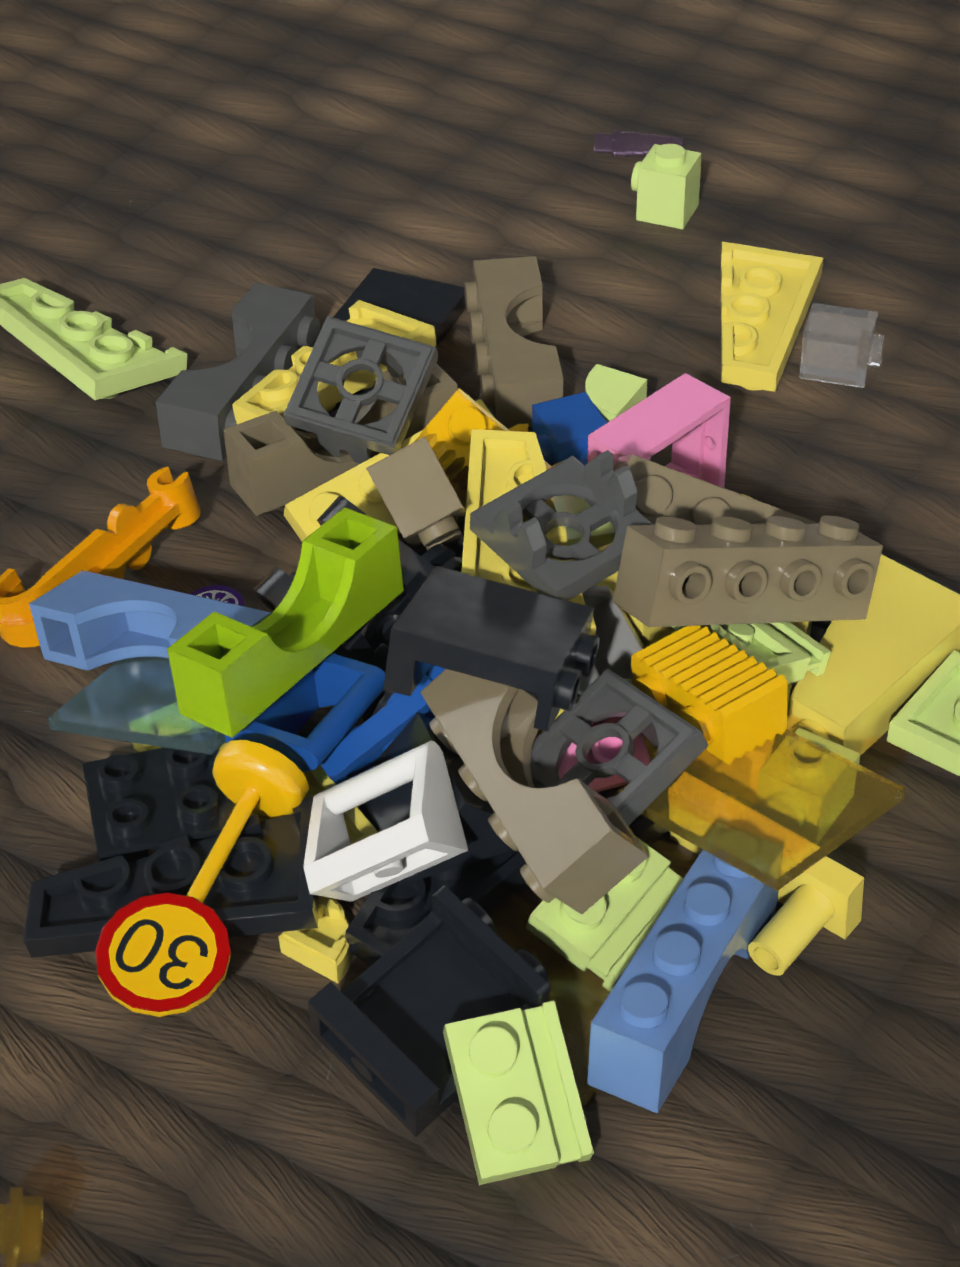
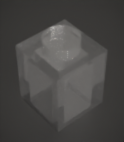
M813 303L803 333L799 378L865 388L870 367L880 368L883 357L885 335L876 334L878 312Z

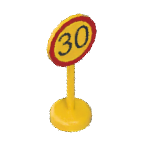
M232 740L224 744L215 758L212 773L216 785L236 806L187 895L161 893L140 897L120 908L102 928L95 950L99 980L113 1000L132 1012L157 1017L187 1012L208 1000L225 980L231 959L227 928L215 911L203 904L251 813L268 818L290 815L293 813L292 808L299 806L306 798L309 790L306 776L294 762L282 753L264 744L248 740Z

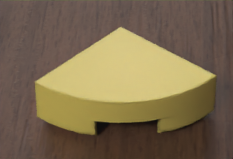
M318 896V928L285 931L279 936L281 953L338 984L347 973L353 956L346 937L349 923L341 904L334 898Z

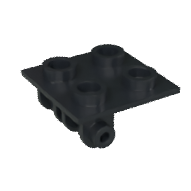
M216 737L194 742H181L174 746L127 755H113L106 759L82 763L99 861L122 855L127 862L149 856L148 849L154 848L156 852L160 849L159 843L187 835L189 842L194 843L220 835L234 806L233 802L216 785L212 769L219 752Z

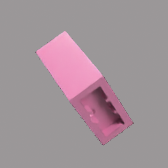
M684 373L589 434L588 462L607 450L613 454L614 468L619 457L630 454L650 461V457L672 443L671 462L665 467L724 488L731 397Z

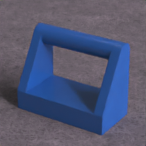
M331 653L236 736L231 738L225 735L226 743L232 740H248L261 743L282 753L294 762L302 772L315 770L383 692L385 672L379 667ZM335 705L307 738L295 735L318 708Z

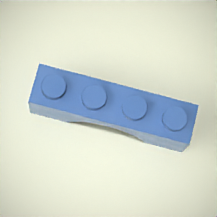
M84 570L29 603L43 658L87 671L128 658L163 657L169 659L167 648L214 611L250 627L261 623L271 614V612Z
M715 829L592 1020L587 1085L658 1114L690 1059L703 1012L723 969L733 955L749 959L748 945L776 913L784 852L725 830Z

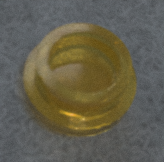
M10 1187L7 1204H0V1255H3V1267H18V1264H39L43 1231V1196H23V1187Z

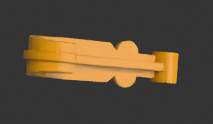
M169 467L159 469L151 474L146 483L150 495L137 507L125 503L116 505L108 516V531L94 530L27 591H25L16 569L9 568L0 575L1 638L9 645L21 648L40 646L29 603L82 570L123 579L126 568L140 570L148 563L152 551L151 541L165 529H181L194 523L200 517L201 510L188 472H183L175 481H173Z

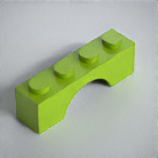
M344 507L302 541L300 560L292 584L281 603L265 620L250 627L214 611L167 648L179 714L231 738L243 730L404 591L397 527Z

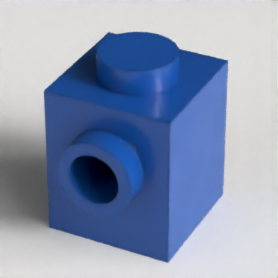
M586 392L532 405V432L536 433L544 460L553 466L574 456L585 466L588 463V435L607 423Z

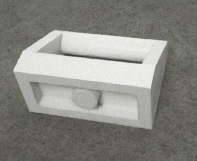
M428 741L315 794L312 802L303 866L310 894L352 902L371 892L380 890L468 851L445 758L439 745L434 741ZM413 781L410 818L351 845L343 813Z

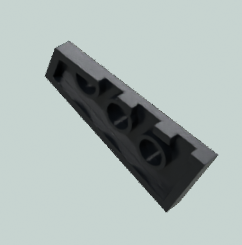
M313 797L304 799L299 806L292 808L293 813L290 815H282L263 822H259L257 814L249 817L203 904L212 908L227 928L228 937L318 928V895L309 893L303 867ZM185 835L159 843V850L151 856L127 862L122 855L31 882L24 943L31 958L95 951L102 928L120 908L143 896L161 893L186 896L219 835L194 843H190L188 836Z

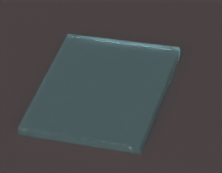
M135 657L118 660L47 718L50 730L210 755L226 742L224 734L179 714L170 662L168 658Z

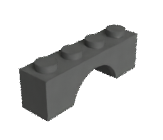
M259 283L252 285L231 310L236 356L238 357L212 368L181 370L156 400L163 448L223 461L226 458L223 429L237 425L232 404L273 370H288L293 366L291 355L302 346H310L319 335L320 321L315 317L313 294Z

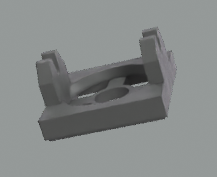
M327 316L283 414L286 424L316 433L319 443L333 456L339 457L341 451L345 450L350 453L354 462L359 464L369 459L372 450L387 455L397 452L401 448L437 362V348ZM356 351L358 359L349 361L342 367L330 364L342 355ZM379 365H385L392 377L397 378L404 373L406 385L385 380ZM357 370H368L377 377V383L373 390L367 394L353 395L344 388V382L349 374ZM319 382L338 387L339 394L343 400L335 417H331L320 404L317 392ZM377 399L398 404L392 413L380 421L365 425L355 424L359 411L364 405L371 404Z
M609 450L596 456L585 466L574 456H571L470 513V530L538 593L567 601L619 571L627 525L653 524L636 510L638 492L631 469L625 465L614 471L613 454ZM570 495L583 498L591 506L578 514L568 512L556 513L545 501L554 496ZM523 514H525L530 520L523 523ZM610 522L614 526L615 536L613 542L600 552L590 543L591 532ZM567 526L579 531L583 538L576 544L561 546L549 541L545 534L552 528ZM550 556L551 558L560 559V560L575 559V561H558V560L549 559L548 557Z
M607 668L576 699L570 712L566 710L554 720L548 732L543 731L534 740L530 761L531 776L535 788H548L576 778L588 786L595 778H607L617 774L629 784L618 795L607 798V800L615 805L629 826L709 745L700 730ZM612 717H623L617 724L602 723L591 727L595 723ZM641 732L658 749L656 757L647 766L633 756V740ZM607 737L622 739L621 750L612 760L602 764H593L587 761L589 750L599 740ZM573 742L577 745L575 752L578 762L560 779L559 768L563 754Z

